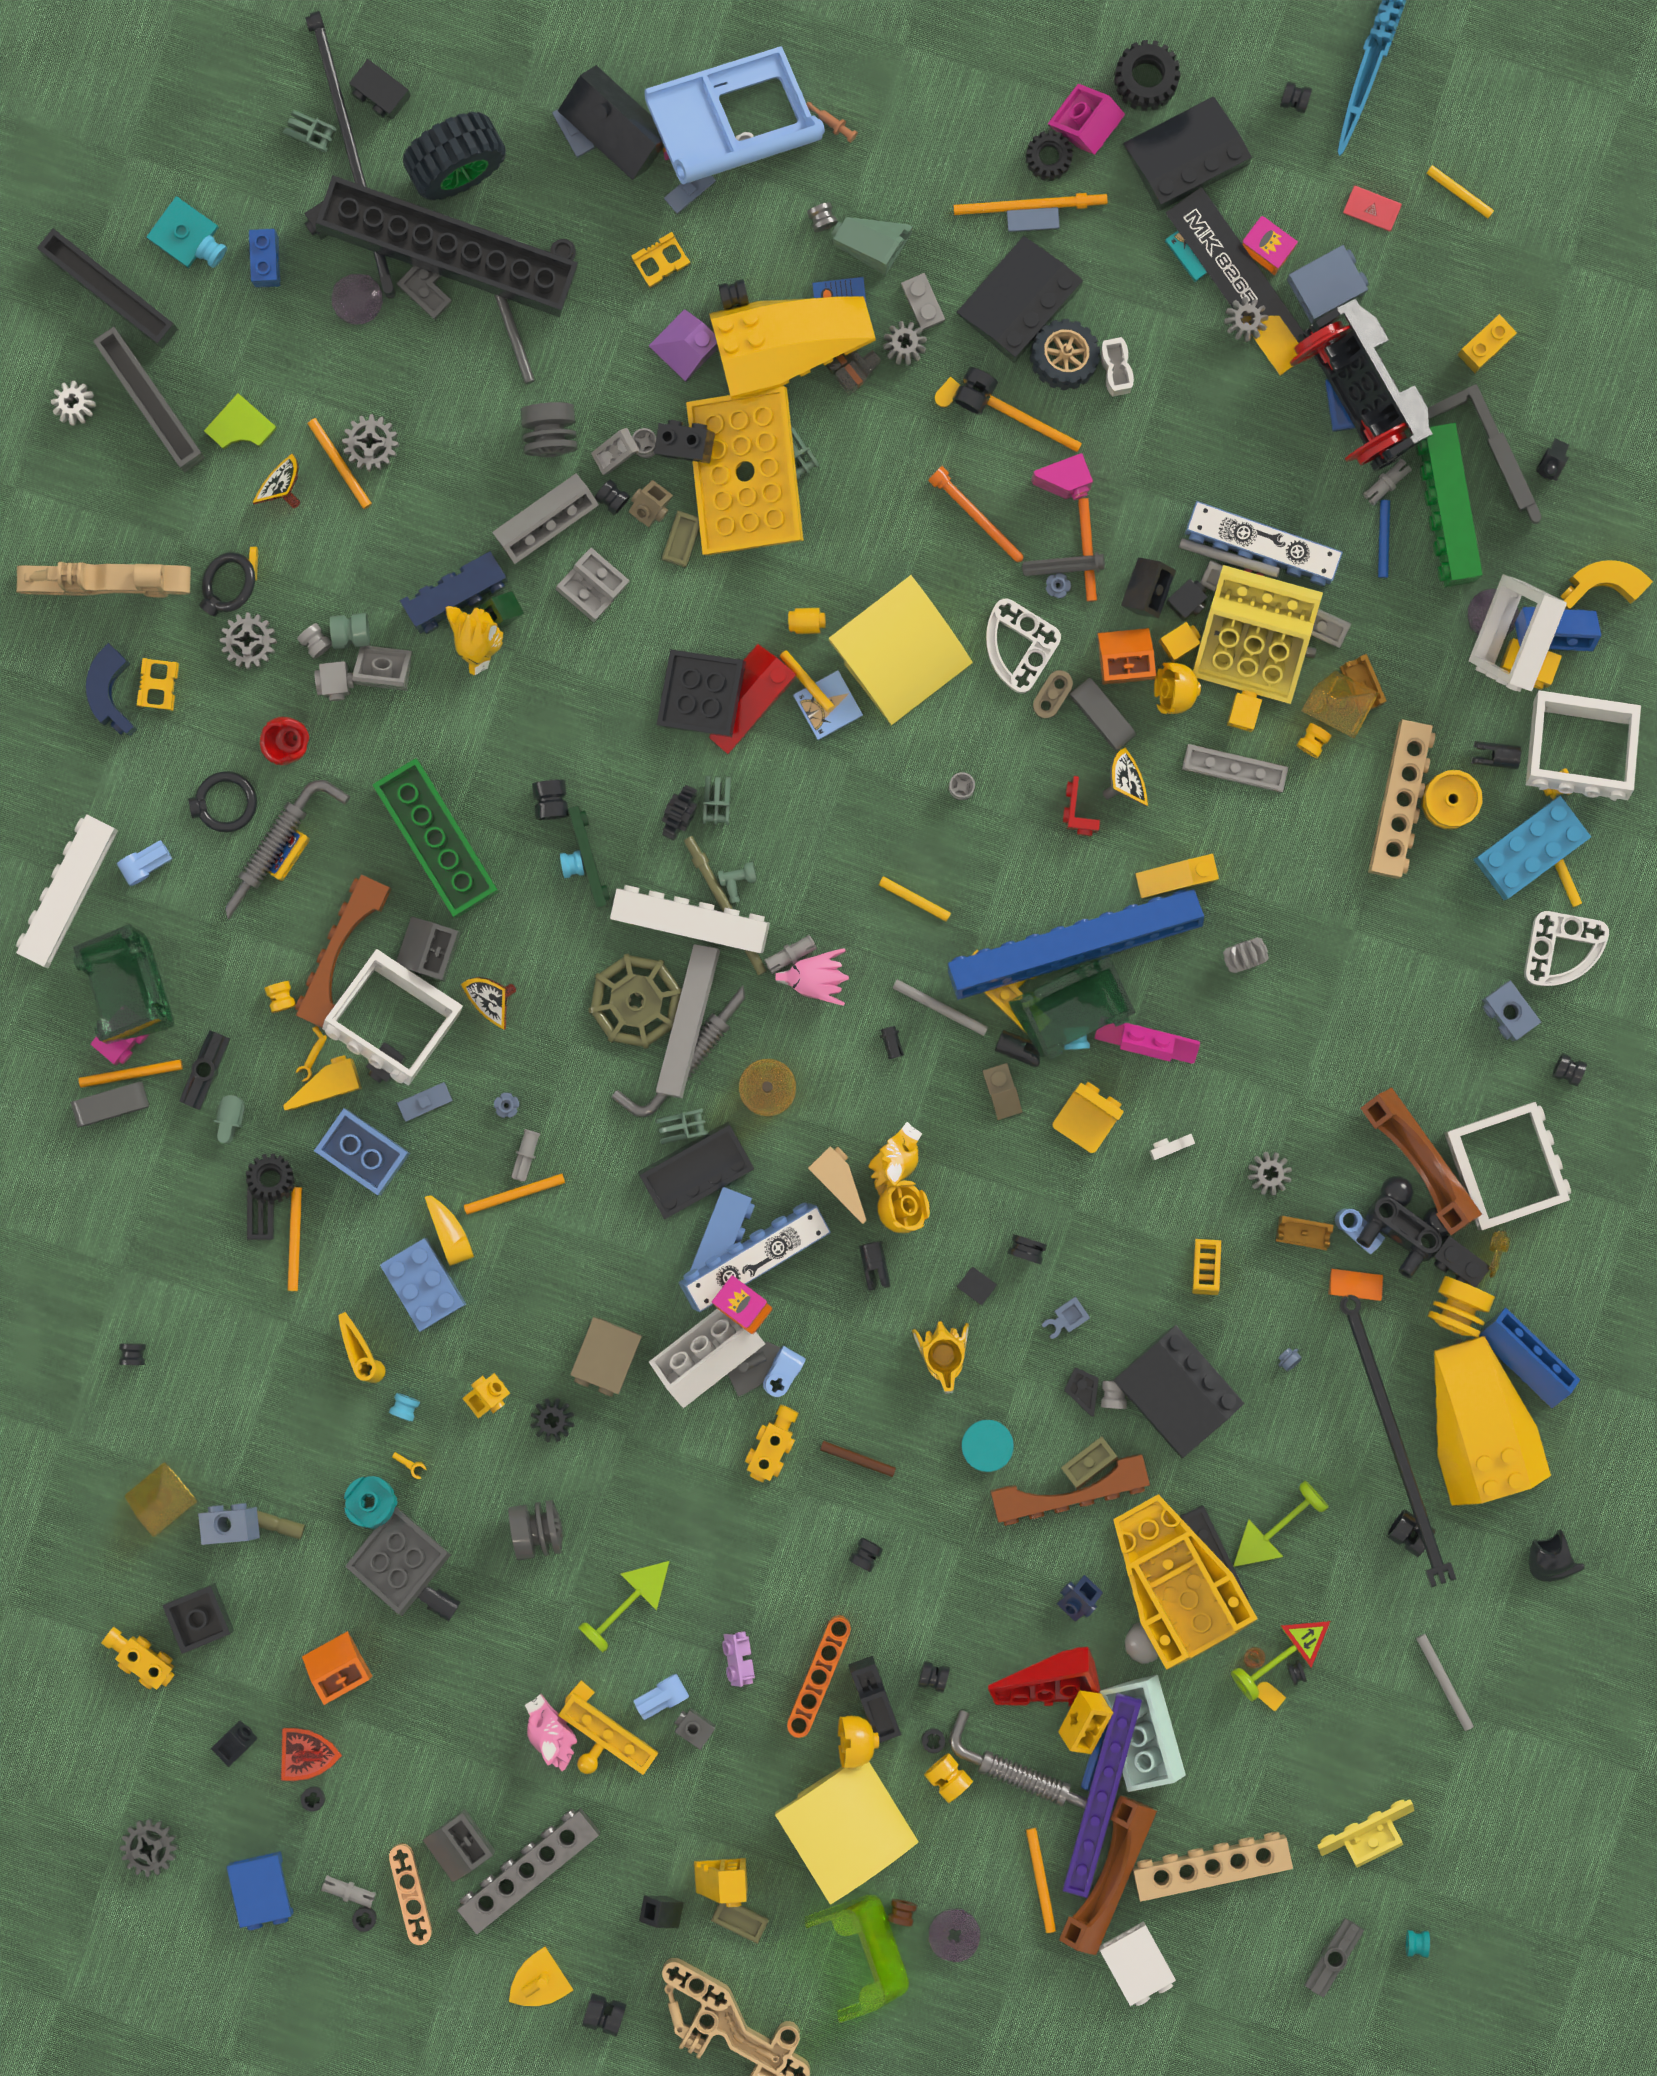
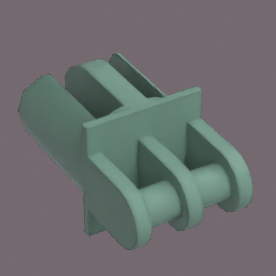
M293 110L291 115L296 119L289 118L288 125L297 131L285 127L283 133L307 143L310 148L313 147L326 153L328 150L326 148L327 143L332 141V138H330L332 132H336L337 129L319 120V118L315 120ZM320 127L325 128L324 134L318 132ZM316 137L321 139L319 144L314 142Z
M792 426V437L801 449L798 451L793 443L795 461L798 460L801 465L796 469L797 480H799L802 474L805 472L807 474L810 473V469L814 466L816 468L819 467V464L809 450V447H806ZM807 454L810 460L804 463L801 457Z
M705 776L703 824H706L707 821L714 822L715 825L718 822H725V825H729L731 777H726L724 801H720L721 778L715 777L714 801H710L711 776ZM707 807H715V814H707ZM718 807H725L726 815L718 814Z
M227 1095L220 1101L214 1122L220 1123L217 1139L221 1143H230L233 1140L235 1128L243 1127L241 1123L245 1106L244 1101L237 1096Z
M703 1109L655 1119L656 1124L682 1119V1124L660 1128V1134L684 1129L685 1133L662 1138L660 1143L664 1144L708 1134V1131L704 1130L703 1125L706 1122L702 1120L701 1116ZM693 1114L695 1122L687 1123L685 1116ZM696 1125L697 1133L689 1135L688 1127Z

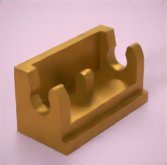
M1367 654L1351 662L1348 661L1339 667L1359 714L1381 706L1386 702Z
M1279 1216L1275 1241L1327 1250L1330 1246L1329 1239L1334 1225Z

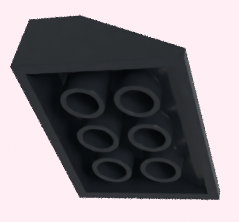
M1214 96L1123 143L1158 212L1188 197L1199 188H1205L1246 167L1252 158L1240 134Z
M1023 236L956 313L1015 363L1033 343L1042 327L1046 324L1048 326L1082 287L1083 280L1064 263Z
M1176 1325L1165 1331L1113 1380L1181 1459L1245 1404Z

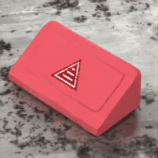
M1354 186L1343 213L1391 232L1402 204Z

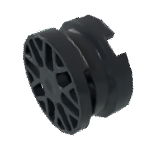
M1013 1234L1012 1247L1008 1248L1007 1254L1041 1265L1043 1260L1041 1255L1046 1250L1047 1245Z

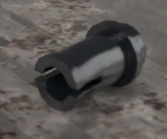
M895 1026L881 1029L882 1035H879L880 1038L883 1037L888 1060L904 1055L898 1037L900 1031L896 1030Z

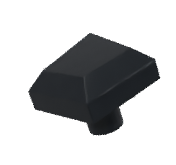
M1075 1367L1064 1391L1093 1417L1099 1378Z

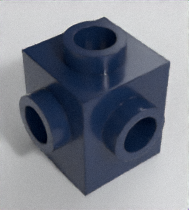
M1084 1575L1074 1584L1070 1581L1060 1591L1063 1596L1057 1605L1076 1622L1083 1615L1087 1618L1097 1608L1095 1603L1103 1592Z

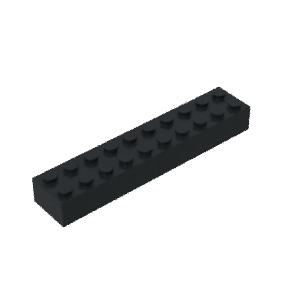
M334 175L331 178L316 221L317 232L560 317L578 265L576 261Z

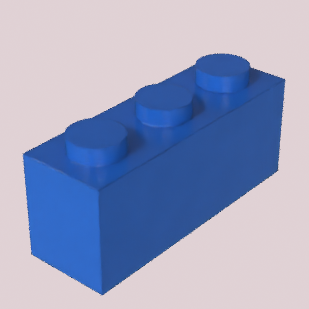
M1523 607L1515 621L1519 646L1522 644L1536 607ZM1564 609L1549 649L1593 651L1601 637L1596 611Z

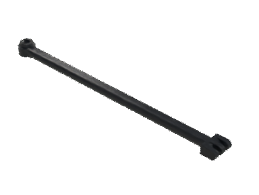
M320 11L312 12L310 16L305 18L309 32L314 31L353 178L356 184L367 187ZM373 251L383 291L387 298L392 299L396 293L386 257Z
M1348 1295V1298L1344 1296L1339 1302V1308L1343 1314L1347 1315L1431 1565L1430 1569L1425 1570L1431 1588L1435 1587L1436 1581L1434 1576L1437 1575L1440 1584L1446 1583L1444 1572L1448 1573L1450 1581H1454L1456 1576L1451 1562L1443 1563L1359 1313L1361 1302L1354 1295ZM1352 1300L1355 1302L1353 1310L1347 1308V1301Z

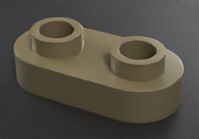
M1062 670L1055 671L1050 674L1033 702V710L1038 717L1049 719L1058 712L1073 686L1072 678L1067 672ZM1055 681H1063L1064 687L1062 689L1056 688L1054 685ZM1048 702L1051 708L1045 711L1041 708V703Z

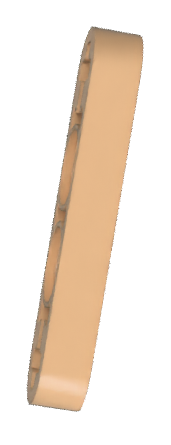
M398 1844L392 1848L389 1854L396 1890L409 1940L413 1944L423 1945L430 1939L432 1927L414 1853L408 1845ZM401 1849L403 1853L408 1854L404 1860L405 1866L411 1865L412 1869H404L398 1873L397 1869H401L402 1864L400 1859H395L394 1856ZM405 1874L411 1875L415 1880L414 1886L410 1889L404 1888L400 1883L401 1877ZM417 1900L421 1905L420 1912L417 1914L408 1912L406 1908L408 1901ZM424 1916V1920L419 1921L421 1929H426L427 1931L423 1935V1939L413 1934L417 1929L416 1922L410 1923L409 1919L413 1920Z

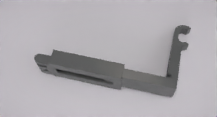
M1477 384L1429 407L1428 419L1430 420L1467 403V398L1471 399L1488 435L1487 444L1519 512L1526 510L1531 522L1538 524L1541 521V513L1504 433H1499Z

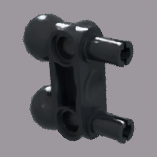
M1393 1176L1383 1183L1381 1195L1369 1207L1366 1215L1367 1224L1356 1241L1363 1247L1369 1248L1380 1231L1409 1251V1255L1398 1271L1410 1279L1421 1263L1429 1261L1433 1254L1441 1247L1443 1238L1450 1234L1437 1217L1438 1211L1436 1207L1430 1208L1425 1213L1423 1220L1405 1208L1413 1197L1412 1184L1406 1178ZM1380 1207L1387 1211V1218L1381 1216L1379 1212ZM1421 1238L1429 1241V1248L1422 1245Z

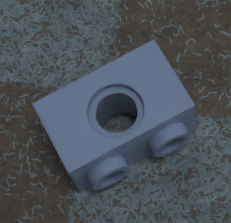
M1511 980L1505 982L1482 999L1485 1004L1483 1006L1484 1011L1491 1019L1495 1017L1500 1024L1498 1029L1506 1040L1510 1038L1512 1041H1516L1541 1023ZM1507 1005L1515 1009V1017L1512 1020L1507 1019L1503 1014V1010Z
M246 1503L233 1504L231 1509L224 1510L223 1505L210 1506L208 1507V1512L198 1514L201 1545L249 1541L260 1538L257 1507L247 1508ZM227 1518L231 1522V1528L227 1526Z

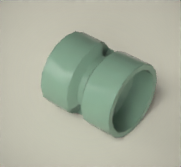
M367 613L352 614L350 619H347L345 615L330 616V634L334 650L349 648L350 644H353L355 647L370 646Z

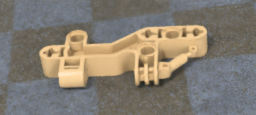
M58 562V566H17L16 593L73 596L134 593L156 598L168 597V594L186 595L190 594L191 567L163 564L93 565L83 562Z
M670 1958L665 1962L662 1977L667 1985L664 1990L668 1994L670 2001L668 2007L674 2032L682 2038L679 2045L680 2049H683L685 2046L688 2048L687 2052L691 2054L694 2051L697 2053L696 2058L700 2059L711 2038L715 2035H722L731 2050L756 2063L750 2076H795L793 2068L798 2069L799 2066L803 2067L804 2074L799 2073L797 2076H810L808 2061L794 2053L800 2040V2030L794 2022L785 2021L781 2023L772 2039H769L746 2025L734 1996L726 1984L679 1958ZM676 1966L679 1968V1974H675L672 1977L668 1968L674 1969ZM686 1972L690 1973V1974L687 1976V1978H686L685 1984H683V1983H682V1981H683V1977H682V1976L685 1977ZM701 1979L704 1987L700 1990H694L690 1986L691 1980ZM709 1985H712L711 1992L708 1993V1997L704 1996L708 1991ZM674 1988L701 2003L690 2025L683 2023L678 2001L674 1999ZM720 1992H723L725 2000L721 1999L719 2002H716L714 1994L719 1995ZM704 2014L711 2015L714 2018V2023L710 2026L703 2025L700 2021L701 2016ZM695 2027L701 2033L708 2034L705 2040L701 2038L699 2032L696 2035L692 2033ZM784 2030H792L796 2035L795 2038L791 2041L782 2039L781 2033ZM787 2059H790V2066L787 2065V2069L783 2070L786 2067Z

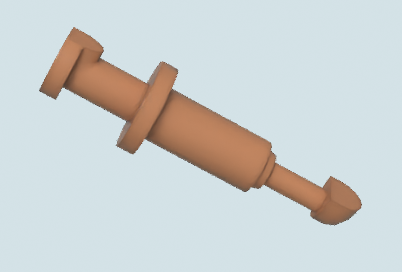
M811 102L806 103L808 109L818 114V119L834 129L833 134L838 135L842 133L850 143L856 138L858 132L855 130L852 132L845 127L846 121L844 119L839 121L825 110L820 111Z

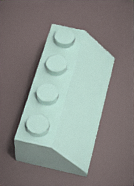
M1158 1675L1135 1679L1101 1690L1100 1694H1102L1111 1710L1117 1693L1142 1700L1122 1772L1127 1791L1131 1792L1175 1783L1186 1776Z

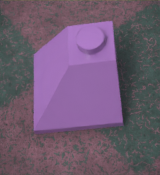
M685 309L649 345L685 382L718 349L715 334L702 321Z

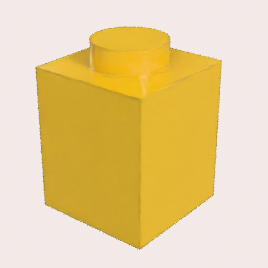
M1185 622L1160 638L1159 643L1171 662L1174 663L1200 645L1198 639L1201 636L1194 625L1189 626Z
M1243 690L1242 694L1237 693L1235 695L1227 722L1228 726L1249 732L1254 730L1262 702L1261 699L1257 698V694Z

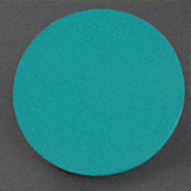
M981 1420L972 1424L966 1430L962 1439V1452L966 1461L973 1468L984 1472L996 1471L1005 1466L1010 1460L1014 1449L1013 1438L1009 1430L1003 1424L994 1420Z

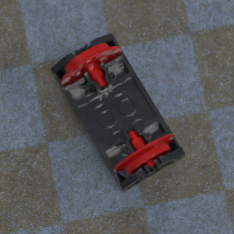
M1356 299L1332 310L1298 335L1300 343L1294 347L1297 355L1290 361V365H1297L1312 357L1316 359L1364 444L1345 458L1346 462L1357 460L1359 465L1362 466L1372 461L1370 465L1377 472L1399 460L1400 456L1433 434L1429 428L1428 408L1416 386L1414 385L1399 392L1381 357L1376 352L1377 349L1389 341L1384 328L1375 316L1359 305ZM1345 316L1349 325L1344 326L1342 321L1338 320ZM1407 429H1409L1412 434V436L1409 438L1405 434V431Z

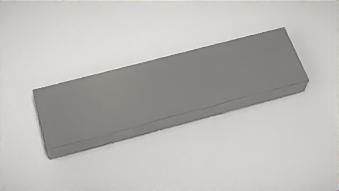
M1188 744L1182 770L1282 793L1288 767Z

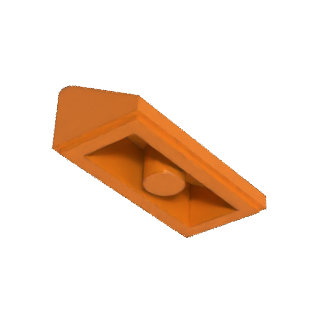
M1331 1269L1328 1294L1346 1297L1354 1295L1361 1299L1381 1301L1383 1275Z

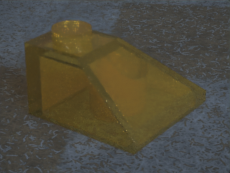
M1334 671L1313 688L1301 711L1355 739L1379 693Z
M165 1462L125 1495L136 1517L153 1537L159 1535L198 1502Z

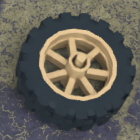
M1062 319L1060 322L1054 320L1050 325L1047 326L1046 324L1043 326L1040 332L1037 333L1030 349V363H1033L1032 369L1034 373H1038L1039 379L1043 383L1046 381L1052 388L1061 387L1060 390H1068L1071 387L1076 389L1079 388L1080 384H1086L1094 374L1100 361V346L1097 347L1098 340L1096 336L1091 335V330L1088 327H1082L1081 323L1077 321L1074 323L1069 322L1070 319ZM1060 340H1068L1069 342L1063 345ZM1054 341L1059 350L1048 348V345ZM1072 343H1074L1079 349L1074 350ZM1048 354L1055 355L1057 357L1055 360L1051 362ZM1082 354L1083 362L1081 363L1073 356ZM1068 362L1072 363L1077 368L1069 370ZM1056 364H1059V365L1063 366V369H1062V368H1059V367H1057V366H1055V365H1056Z

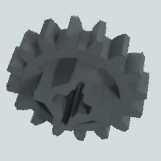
M152 1818L146 1821V1825L139 1820L136 1822L137 1829L130 1826L127 1830L131 1835L124 1834L121 1838L126 1842V1844L120 1846V1850L126 1851V1854L121 1859L130 1861L127 1866L128 1869L133 1866L137 1868L136 1875H139L142 1870L145 1871L146 1877L151 1875L152 1870H154L156 1875H159L161 1873V1866L167 1870L170 1867L167 1860L173 1861L176 1858L171 1853V1851L178 1849V1845L172 1844L176 1835L169 1836L168 1832L171 1827L161 1828V1820L153 1825ZM150 1831L158 1833L161 1837L158 1838L151 1835ZM138 1835V1845L132 1849L133 1840ZM146 1844H153L154 1849L150 1852V1850L145 1851L143 1847ZM166 1846L165 1855L160 1861V1849ZM137 1858L146 1860L147 1864L140 1862Z

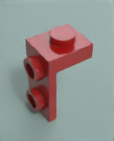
M1073 776L1072 782L1067 781L1066 797H1070L1069 807H1064L1063 822L1067 823V829L1077 830V835L1092 836L1093 832L1097 833L1099 831L1100 820L1074 817L1079 776Z

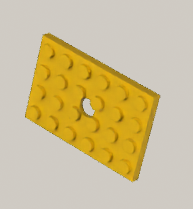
M782 386L734 399L727 395L686 402L689 427H692V423L707 425L708 430L715 433L710 464L693 461L702 554L707 556L803 541L787 387ZM750 462L754 466L753 477L745 482L739 480L736 474L737 469L741 466V463Z

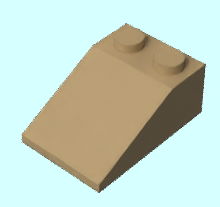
M830 1146L808 1169L863 1224L866 1221V1217L849 1165L845 1162L849 1157L839 1147L834 1150Z

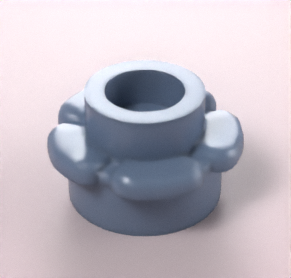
M1063 573L1050 575L1046 580V591L1050 596L1063 598L1070 591L1071 583ZM1057 583L1061 585L1059 588L1056 587Z
M502 1093L500 1097L495 1099L494 1108H496L498 1116L502 1118L508 1116L511 1118L517 1114L519 1101L511 1093ZM505 1103L509 1104L508 1108L504 1107Z
M1290 1348L1285 1350L1278 1358L1281 1361L1278 1366L1283 1367L1287 1372L1294 1368L1302 1360V1357L1298 1354L1299 1350L1294 1349L1292 1351Z

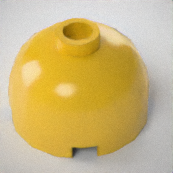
M1163 663L1164 668L1158 669L1154 681V696L1158 697L1160 695L1161 703L1156 704L1157 708L1163 714L1183 713L1193 706L1200 695V682L1188 666L1178 663Z
M900 1181L896 1187L890 1186L884 1190L879 1197L877 1212L880 1221L893 1232L904 1234L918 1230L924 1226L925 1219L929 1217L930 1210L927 1196L923 1190L919 1191L913 1186L916 1184L912 1181Z
M859 1716L839 1717L838 1737H840V1745H838L842 1768H857L867 1764L873 1757L874 1749L879 1748L878 1733H873L871 1724L864 1718Z

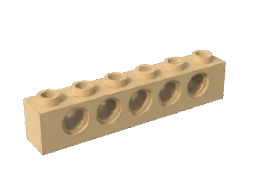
M1403 719L1399 722L1368 873L1399 879L1402 877V873L1406 874L1408 871L1409 859L1406 858L1407 849H1412L1415 834L1411 833L1413 823L1417 824L1420 809L1416 808L1418 798L1422 799L1425 783H1421L1423 773L1427 774L1430 758H1426L1428 748L1433 747L1435 741V733H1432L1433 726ZM1409 743H1414L1419 747L1420 752L1418 756H1411L1408 753L1407 746ZM1404 768H1409L1414 772L1413 781L1403 779L1402 770ZM1403 793L1408 796V806L1403 807L1397 803L1398 794ZM1398 818L1403 821L1404 829L1402 832L1393 830L1391 826L1393 819ZM1392 843L1398 847L1399 854L1397 857H1391L1387 854L1386 847L1388 844Z
M1279 1832L1264 1834V1839L1255 1841L1254 1837H1248L1238 1840L1239 1844L1229 1846L1228 1843H1220L1214 1845L1213 1850L1203 1851V1848L1189 1850L1188 1855L1178 1857L1177 1854H1169L1163 1856L1162 1861L1152 1862V1859L1138 1861L1137 1866H1134L1132 1869L1138 1898L1141 1902L1293 1869L1287 1838L1284 1834L1280 1835ZM1261 1848H1266L1269 1850L1268 1858L1263 1861L1257 1860V1851ZM1234 1854H1242L1244 1856V1861L1241 1865H1231L1230 1860ZM1210 1859H1215L1219 1863L1218 1868L1212 1872L1205 1869L1206 1862ZM1183 1865H1191L1193 1872L1190 1876L1183 1877L1179 1874L1180 1868ZM1164 1870L1168 1873V1877L1164 1882H1156L1154 1880V1875L1157 1871Z

